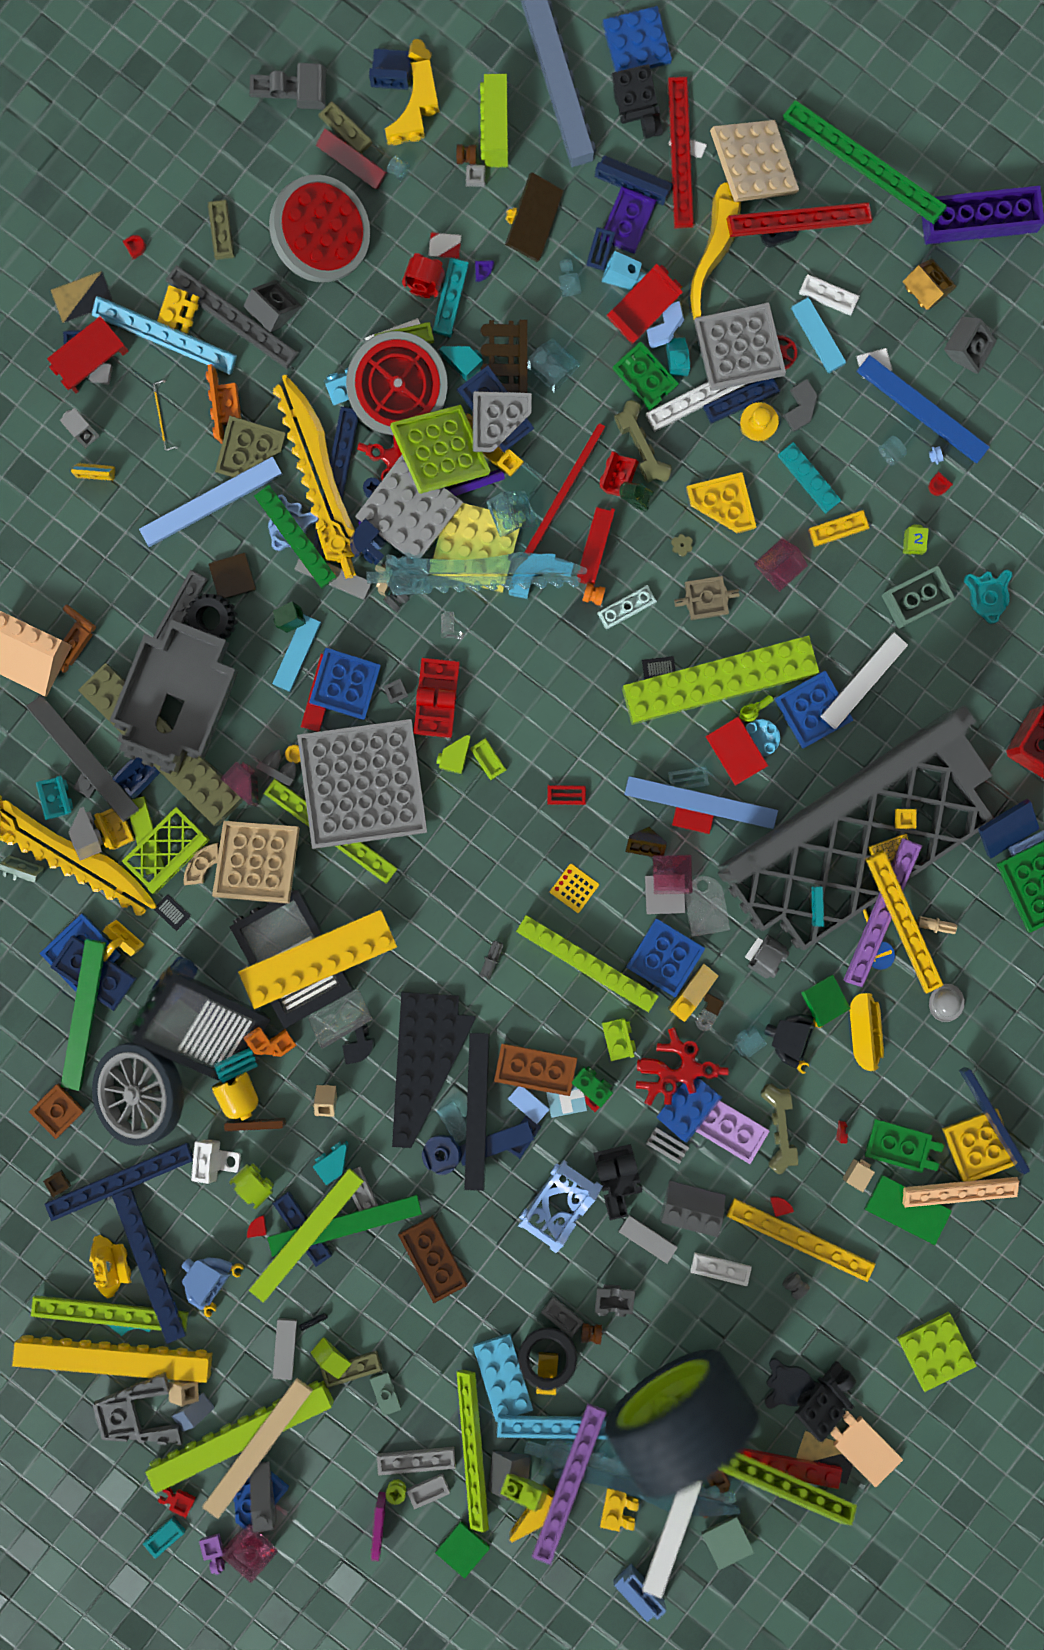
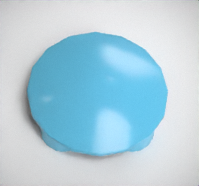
M757 719L747 724L746 729L762 755L768 756L772 754L780 742V733L776 725L765 719Z

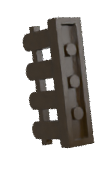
M520 319L517 325H514V321H508V324H494V320H489V324H484L480 329L484 337H489V344L482 345L480 349L483 356L489 357V363L483 364L480 371L488 365L495 376L508 377V384L501 383L508 393H527V320ZM494 337H508V344H494ZM514 338H517V344H514ZM494 357H508V364H494ZM514 357H517V364H514ZM514 377H517V384H514Z

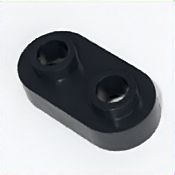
M799 231L773 233L774 237H770L769 233L762 234L761 240L765 246L775 247L795 240Z

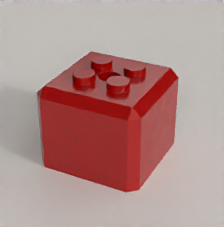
M1043 705L1029 711L1006 752L1010 759L1044 779V750H1041L1038 746L1039 741L1044 740Z

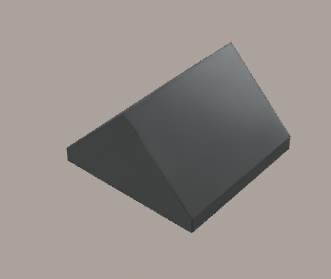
M493 1450L488 1491L506 1501L511 1500L500 1494L507 1474H512L528 1479L531 1455Z

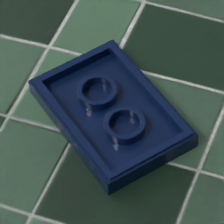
M1025 799L979 827L978 831L987 856L993 858L1040 828L1031 801Z

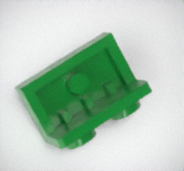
M582 1065L578 1070L577 1076L572 1080V1084L595 1104L602 1107L613 1094V1091L610 1089L612 1085L604 1078L602 1080L598 1079L595 1076L597 1072L590 1066L585 1068Z

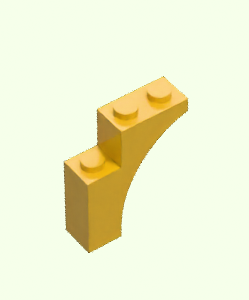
M430 59L411 63L413 74L411 98L402 115L393 124L385 128L388 145H399L405 141L415 142L425 138L421 116H432L435 113H439Z

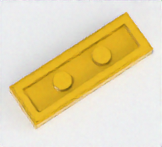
M864 510L811 527L808 530L814 547L865 531L870 527Z

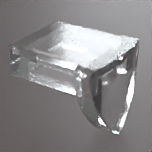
M446 611L441 614V638L464 639L463 632L454 631V612Z

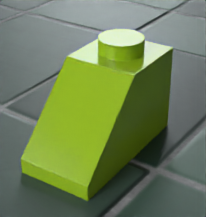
M464 736L444 748L443 753L438 754L436 764H440L439 769L462 774L471 736Z

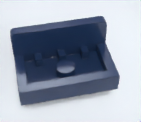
M138 757L135 760L131 759L113 777V780L121 785L133 799L161 773L154 765L151 767L143 764V759Z

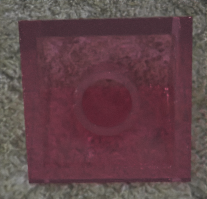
M783 538L754 563L779 592L808 566L799 548Z

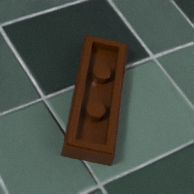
M285 1118L231 1120L224 1123V1130L282 1129L286 1125Z

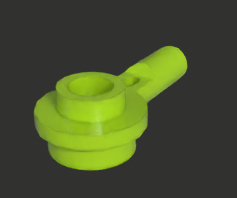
M768 695L760 702L744 706L740 710L741 720L744 722L754 721L758 717L759 711L774 701L772 696Z

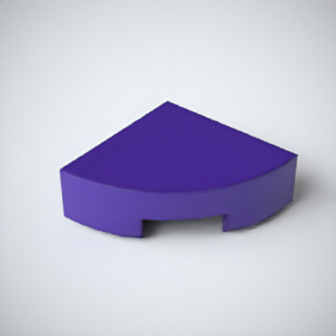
M494 260L475 261L476 282L483 281L491 275L494 268Z

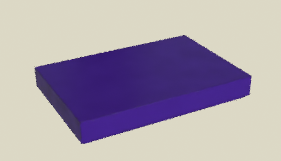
M621 186L604 228L615 232L613 246L632 254L636 253L657 200ZM608 234L605 243H608L610 235Z

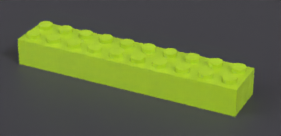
M805 636L623 685L622 691L631 724L633 725L815 676L819 673L810 637Z

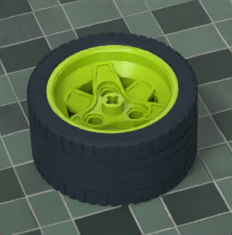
M704 1349L671 1361V1363L657 1369L656 1372L651 1373L650 1376L644 1378L642 1382L633 1387L611 1410L604 1424V1434L640 1492L648 1498L660 1499L670 1495L674 1496L677 1493L691 1489L693 1486H697L700 1482H704L708 1477L716 1474L715 1472L720 1471L723 1466L730 1463V1460L734 1459L743 1450V1447L748 1444V1441L755 1434L759 1424V1412L723 1355L714 1349Z

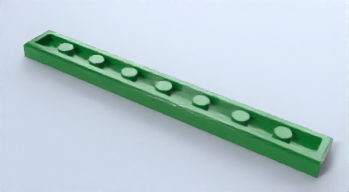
M89 938L85 940L61 1081V1087L76 1091L82 1089L106 949V942Z
M412 1195L334 1217L312 1245L421 1215L422 1210L418 1195ZM299 1228L267 1237L272 1256L280 1253Z

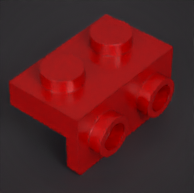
M612 451L607 459L604 474L600 478V488L607 494L626 498L639 462L633 458L619 456L616 452Z

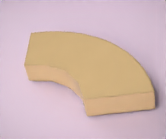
M219 843L203 847L193 856L185 870L184 885L204 883L208 869L218 861Z

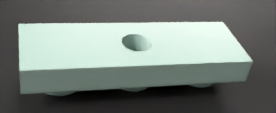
M647 585L599 611L597 614L606 630L655 604L657 601ZM624 605H629L631 609H624Z

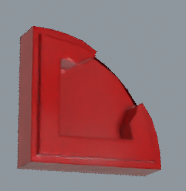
M845 1121L838 1122L836 1140L839 1143L847 1144L848 1134H846V1128L848 1126Z
M777 1196L770 1197L775 1217L794 1212L790 1203L785 1199Z
M265 1214L258 1216L252 1221L247 1230V1238L267 1235Z

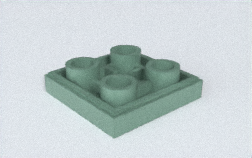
M736 1515L701 1532L719 1570L754 1553Z

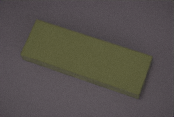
M333 101L319 113V117L343 141L361 154L372 144V140Z
M227 200L208 202L215 259L235 258Z
M376 1350L348 1359L352 1364L340 1379H337L323 1368H321L326 1388L380 1372L383 1368Z

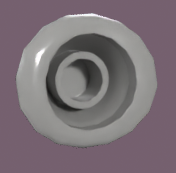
M943 984V986L933 990L929 998L931 1014L941 1022H950L957 1019L964 1009V997L959 988L952 984Z

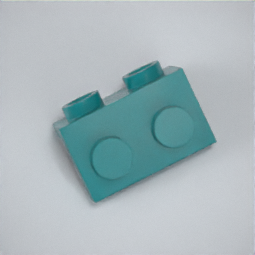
M61 775L53 779L36 782L45 820L66 816L71 813V809H73L72 800L67 797L68 785Z

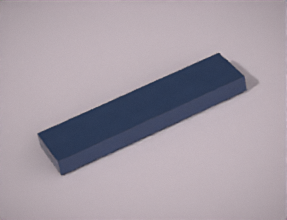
M774 378L757 381L703 405V409L710 424H713L744 410L753 403L764 401L779 394L780 390Z
M529 1121L487 1135L486 1157L535 1140ZM466 1143L459 1146L462 1166L465 1165Z
M290 1191L272 1203L290 1230L301 1227L308 1219ZM324 1242L311 1245L306 1251L315 1267L333 1255Z

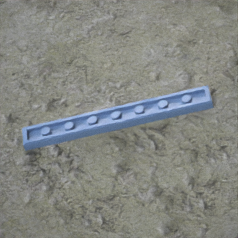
M628 776L624 792L626 796L774 829L778 813L776 809Z

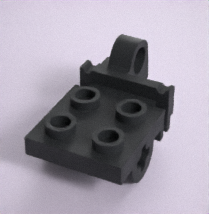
M646 64L613 72V92L616 105L619 108V116H621L620 122L625 124L640 120L644 139L663 135L659 106L656 107L657 99L650 65Z
M631 1144L593 1153L600 1183L603 1186L602 1191L608 1190L609 1193L604 1195L610 1221L628 1216L625 1196L643 1192L642 1186L636 1187V1183H640Z
M837 1361L834 1362L822 1378L818 1377L817 1380L820 1384L814 1382L813 1385L815 1387L813 1390H807L799 1396L797 1400L799 1407L794 1412L817 1441L821 1443L824 1442L846 1412L843 1408L852 1411L855 1407L843 1392L852 1389L856 1384V1379L850 1371L844 1369Z

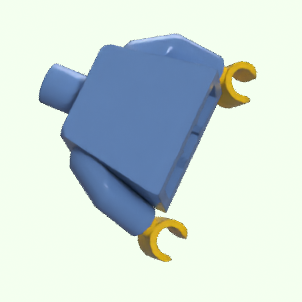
M212 1257L198 1259L195 1263L190 1258L187 1259L182 1265V1268L187 1272L182 1280V1284L185 1286L188 1302L200 1310L203 1309L206 1317H211L212 1313L208 1309L216 1312L217 1306L212 1301L231 1275L228 1272L232 1271L234 1277H240L241 1274L236 1273L234 1270L236 1268L244 1270L243 1265L237 1263L233 1266L231 1262Z

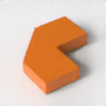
M258 1026L243 1037L254 1054L257 1055L266 1054L282 1057L297 1046L286 1029L269 1040L260 1026Z

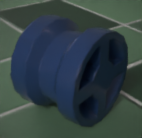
M368 478L364 482L363 490L367 498L372 495L376 487L381 483L378 479Z

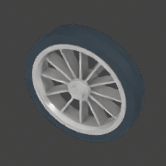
M128 1042L109 1050L96 1067L92 1083L94 1107L102 1125L114 1138L128 1145L142 1146L155 1143L173 1131L182 1114L184 1091L180 1074L172 1060L135 1043ZM129 1058H134V1070ZM143 1062H145L148 1065L144 1075ZM120 1064L123 1068L124 1074L118 1070ZM154 1072L158 1081L149 1086L147 1083ZM114 1078L125 1088L114 1086ZM162 1091V1095L153 1094L154 1092ZM114 1092L123 1093L124 1099L116 1102ZM150 1099L162 1101V1109ZM126 1101L127 1106L121 1114L118 1105ZM131 1112H132V1124H130V1123L127 1121L128 1118H129V1116H130V1114H131ZM151 1113L158 1118L156 1123H154ZM141 1117L146 1129H141Z

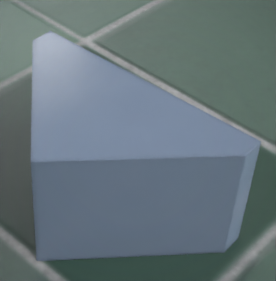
M204 1392L198 1395L199 1401L183 1406L171 1416L176 1424L180 1425L182 1432L194 1428L215 1408Z

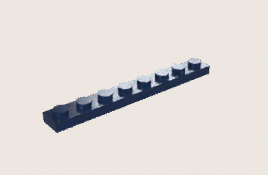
M132 1188L113 1195L112 1198L165 1341L168 1344L187 1334Z

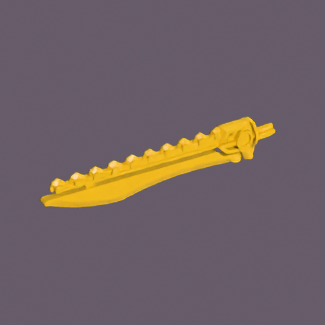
M283 375L282 379L293 409L290 410L281 385H277L273 389V394L281 399L280 403H278V409L286 414L283 417L282 423L291 429L287 434V439L296 444L292 447V454L300 458L299 462H297V469L305 473L301 483L310 489L306 492V498L314 503V506L311 507V514L319 518L315 528L318 529L317 533L326 560L341 563L345 579H351L356 576L351 560L355 556L350 548V538L355 529L333 477L326 447L325 433L306 397L287 375ZM295 417H297V420L299 422L304 439L306 441L307 447L309 449L317 474L319 476L327 501L329 503L330 509L336 522L330 519L328 510L326 508L318 483L316 481L305 448L303 446L302 440L297 430L295 421L293 419ZM338 523L344 526L349 539L345 537L343 530Z
M0 795L1 841L7 842L8 845L18 843L21 852L28 853L32 851L35 859L39 861L47 859L50 868L56 869L60 866L64 876L75 874L79 884L89 882L93 892L103 890L108 900L118 898L121 907L128 908L131 905L135 915L142 916L146 909L123 895V892L151 909L157 908V904H155L142 885L117 862L100 853L79 860L71 841L41 825L9 801H2V796ZM4 810L11 814L13 817H15L16 820L9 816L7 813H5ZM18 827L33 835L42 842L46 843L55 850L59 851L68 858L72 859L73 861L77 862L86 869L90 870L94 874L103 878L107 882L116 886L117 888L113 889L112 887L98 880L94 876L85 872L81 868L72 864L68 860L59 856L55 852L46 848L42 844L28 837L24 833L20 832Z

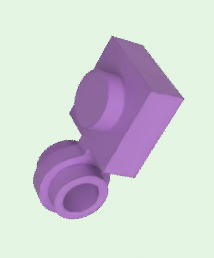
M220 1533L201 1538L199 1544L204 1561L211 1559V1573L221 1574L225 1570V1563L223 1558H219L224 1554Z

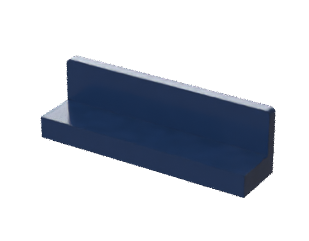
M605 155L595 168L596 178L657 200L656 203L663 206L672 188V183Z

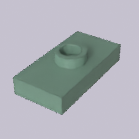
M389 1371L370 1377V1382L382 1415L385 1416L401 1410L402 1407Z

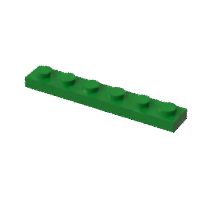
M270 485L255 494L254 497L321 589L337 578Z

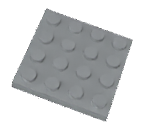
M769 303L694 318L710 391L785 376L786 370Z
M401 455L355 517L361 522L366 518L380 531L378 533L380 537L414 563L418 564L462 506L463 502L444 487L419 494L403 455Z

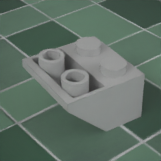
M84 807L79 809L69 830V836L79 860L102 852L100 846L103 845L98 829H94L96 826L90 811L86 813Z

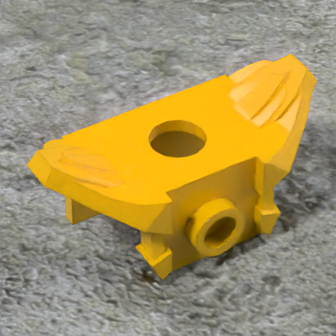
M98 1235L93 1238L89 1262L93 1264L96 1278L95 1286L108 1299L114 1296L121 1283H131V1270L127 1264V1251L124 1245L113 1244L108 1238ZM106 1261L110 1263L109 1271L107 1270Z

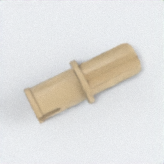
M918 917V928L934 930V933L940 931L955 934L957 931L955 923L940 921L939 918Z

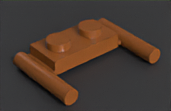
M68 604L63 607V611L77 622L63 640L72 645L60 669L63 673L68 671L69 665H73L92 637V632L96 629L93 623Z

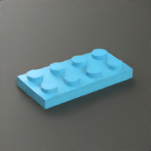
M511 1334L474 1344L473 1348L496 1422L498 1421V1415L517 1416L533 1411L524 1376L519 1369L518 1357Z

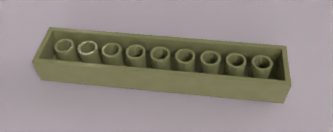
M105 663L78 691L115 726V723L111 722L110 718L126 680L112 666ZM159 714L156 722L158 731L163 734L171 732L174 728ZM116 728L122 735H125L126 731ZM188 751L185 753L178 773L174 771L171 774L160 770L161 766L154 764L214 826H219L245 800L203 757L199 756L198 759L187 756Z

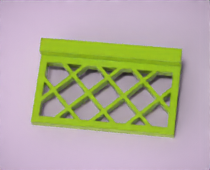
M175 807L122 862L148 887L147 889L152 894H157L211 839L178 807ZM176 813L182 818V826H171V818ZM161 828H168V840H158V831ZM171 828H182V840H171ZM185 828H192L197 835L192 840H185ZM147 842H154V853H144V845ZM158 842H168V853H158ZM171 842H182V850L179 853H171ZM141 855V867H133L128 862L133 856ZM144 855H154V867H144ZM158 855H168V864L165 867H158ZM144 869H154V878L150 882L144 878Z

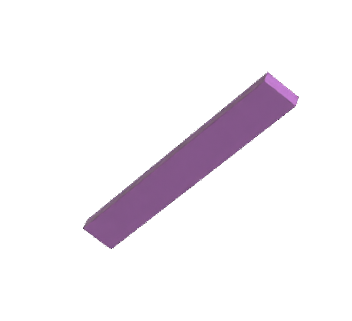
M902 838L891 864L902 891L922 845ZM881 893L878 895L843 979L847 983L862 988L892 919Z
M587 1403L532 1553V1558L551 1565L606 1415V1410Z

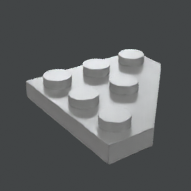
M473 392V452H493L531 414V393Z

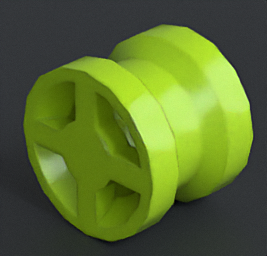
M394 1479L388 1484L386 1498L393 1505L402 1503L406 1494V1485L402 1480Z

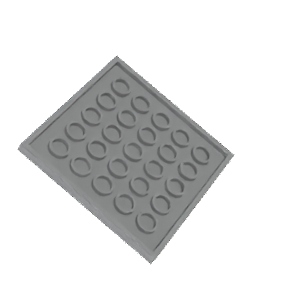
M411 719L297 735L312 849L427 833Z

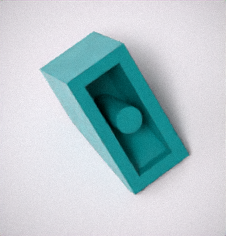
M685 337L672 338L669 343H666L668 371L672 377L688 376L690 360Z
M442 346L440 348L441 356L466 381L471 379L483 365L482 355L476 349L473 351L469 346Z

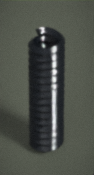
M323 1312L313 1319L311 1318V1320L309 1319L299 1325L301 1331L307 1330L317 1323L328 1319V1315Z

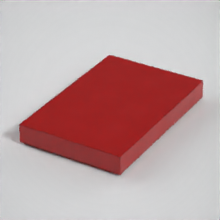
M739 716L705 736L734 785L739 784L769 766Z

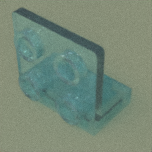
M504 491L486 501L500 537H505L519 528L538 526L536 515L531 508L529 497L525 491Z

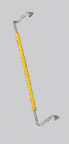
M159 381V382H157V383H153V387H154V393H155V398H156V403H157V409H158V414H159V419H160V425H161L162 437H163V441H164V447H165V450L167 451V450H170V449H166V446H165V437H164L163 425H162V420H161V414H160V409H159L157 394H156L155 386H154V384H158V383L162 382V381Z

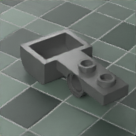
M298 63L297 77H289L281 71H273L270 73V76L250 75V97L297 99V108L323 110L326 107V68L321 64Z

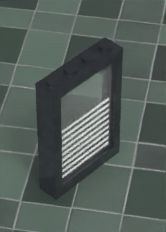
M294 888L291 889L289 904L266 902L268 906L262 909L259 906L251 910V915L246 918L240 916L233 920V925L229 926L250 966L324 935L301 890H294ZM343 970L270 1003L285 1029L354 991V988Z
M168 966L166 971L161 973L157 986L150 991L146 1004L139 1009L135 1022L130 1024L127 1036L132 1043L220 1081L214 1064L250 1048L243 1037L258 1026L264 1032L271 1019L264 1012L254 1009L252 1006ZM246 1056V1057H244V1058H242V1059H240V1060H238V1061H236V1062L242 1061V1060L248 1058L249 1056ZM231 1064L221 1068L220 1070L231 1066ZM236 1077L223 1083H228V1085L230 1086L232 1085Z

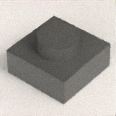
M401 679L383 686L390 704L408 698Z
M81 773L73 789L88 798H92L96 789Z

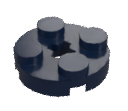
M436 1135L426 1142L422 1150L423 1163L427 1169L436 1172L435 1174H448L461 1161L460 1147L452 1136ZM439 1150L445 1152L444 1160H442V1157L437 1156L440 1152Z

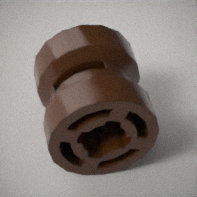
M457 144V164L469 163L470 165H476V144H470L469 146Z
M583 1323L581 1343L593 1342L594 1344L601 1345L602 1325L590 1326L589 1323Z

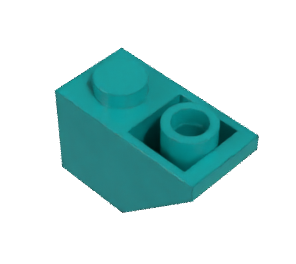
M339 1141L331 1147L332 1151L329 1154L322 1153L315 1159L316 1163L313 1165V1168L325 1185L331 1183L344 1172L349 1144L347 1141L344 1143Z

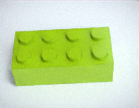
M484 74V82H480L481 160H485V167H508L507 74Z

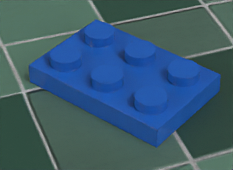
M699 1077L694 1079L696 1093L689 1094L687 1086L683 1083L672 1096V1105H665L656 1117L685 1143L690 1140L722 1099L720 1094Z

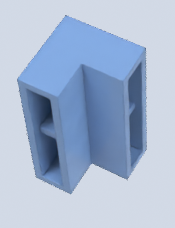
M632 1564L613 1580L614 1586L647 1622L653 1616L658 1620L666 1612L663 1598L656 1597L642 1590L645 1578Z

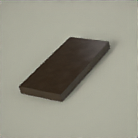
M531 172L524 187L505 245L535 262L540 261L564 190Z

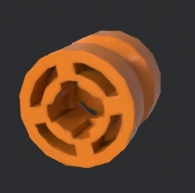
M587 583L582 601L587 603L592 601L595 605L601 606L606 587H594L593 584Z

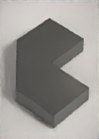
M808 379L790 390L799 406L786 413L784 418L793 432L810 423L817 394Z

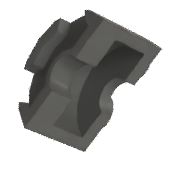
M767 934L747 967L766 979L769 977L774 978L779 971L778 965L781 961L784 962L790 952L787 951V946Z
M603 1285V1288L597 1287L595 1313L607 1316L608 1312H615V1315L625 1317L626 1314H633L635 1291L631 1288L629 1290L621 1289L620 1285Z

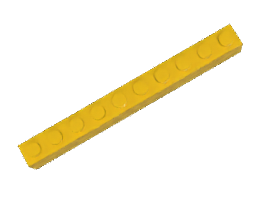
M23 1335L14 1343L12 1366L152 1378L166 1372L167 1379L207 1383L211 1376L212 1353H207L206 1350L202 1349L194 1352L188 1351L186 1348L170 1350L166 1346L149 1348L148 1345H138L135 1347L130 1346L128 1343L111 1345L107 1341L91 1343L90 1340H81L75 1342L70 1338L53 1340L52 1337H42L39 1339L34 1338L32 1335Z

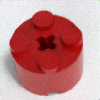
M415 253L408 262L402 279L403 286L406 288L407 285L411 288L410 292L418 297L430 299L431 295H434V298L437 297L445 276V271L442 268L443 263L440 260H431L419 253Z

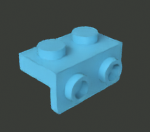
M348 368L345 369L344 373L339 375L338 373L330 374L324 380L333 406L349 400L346 387Z

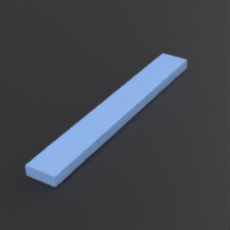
M271 457L139 530L147 545L151 547L278 478L282 473L274 458Z

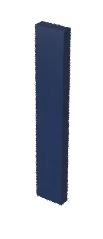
M967 1067L961 1068L959 1072L1016 1169L1024 1175L1030 1172L1028 1165L974 1073Z

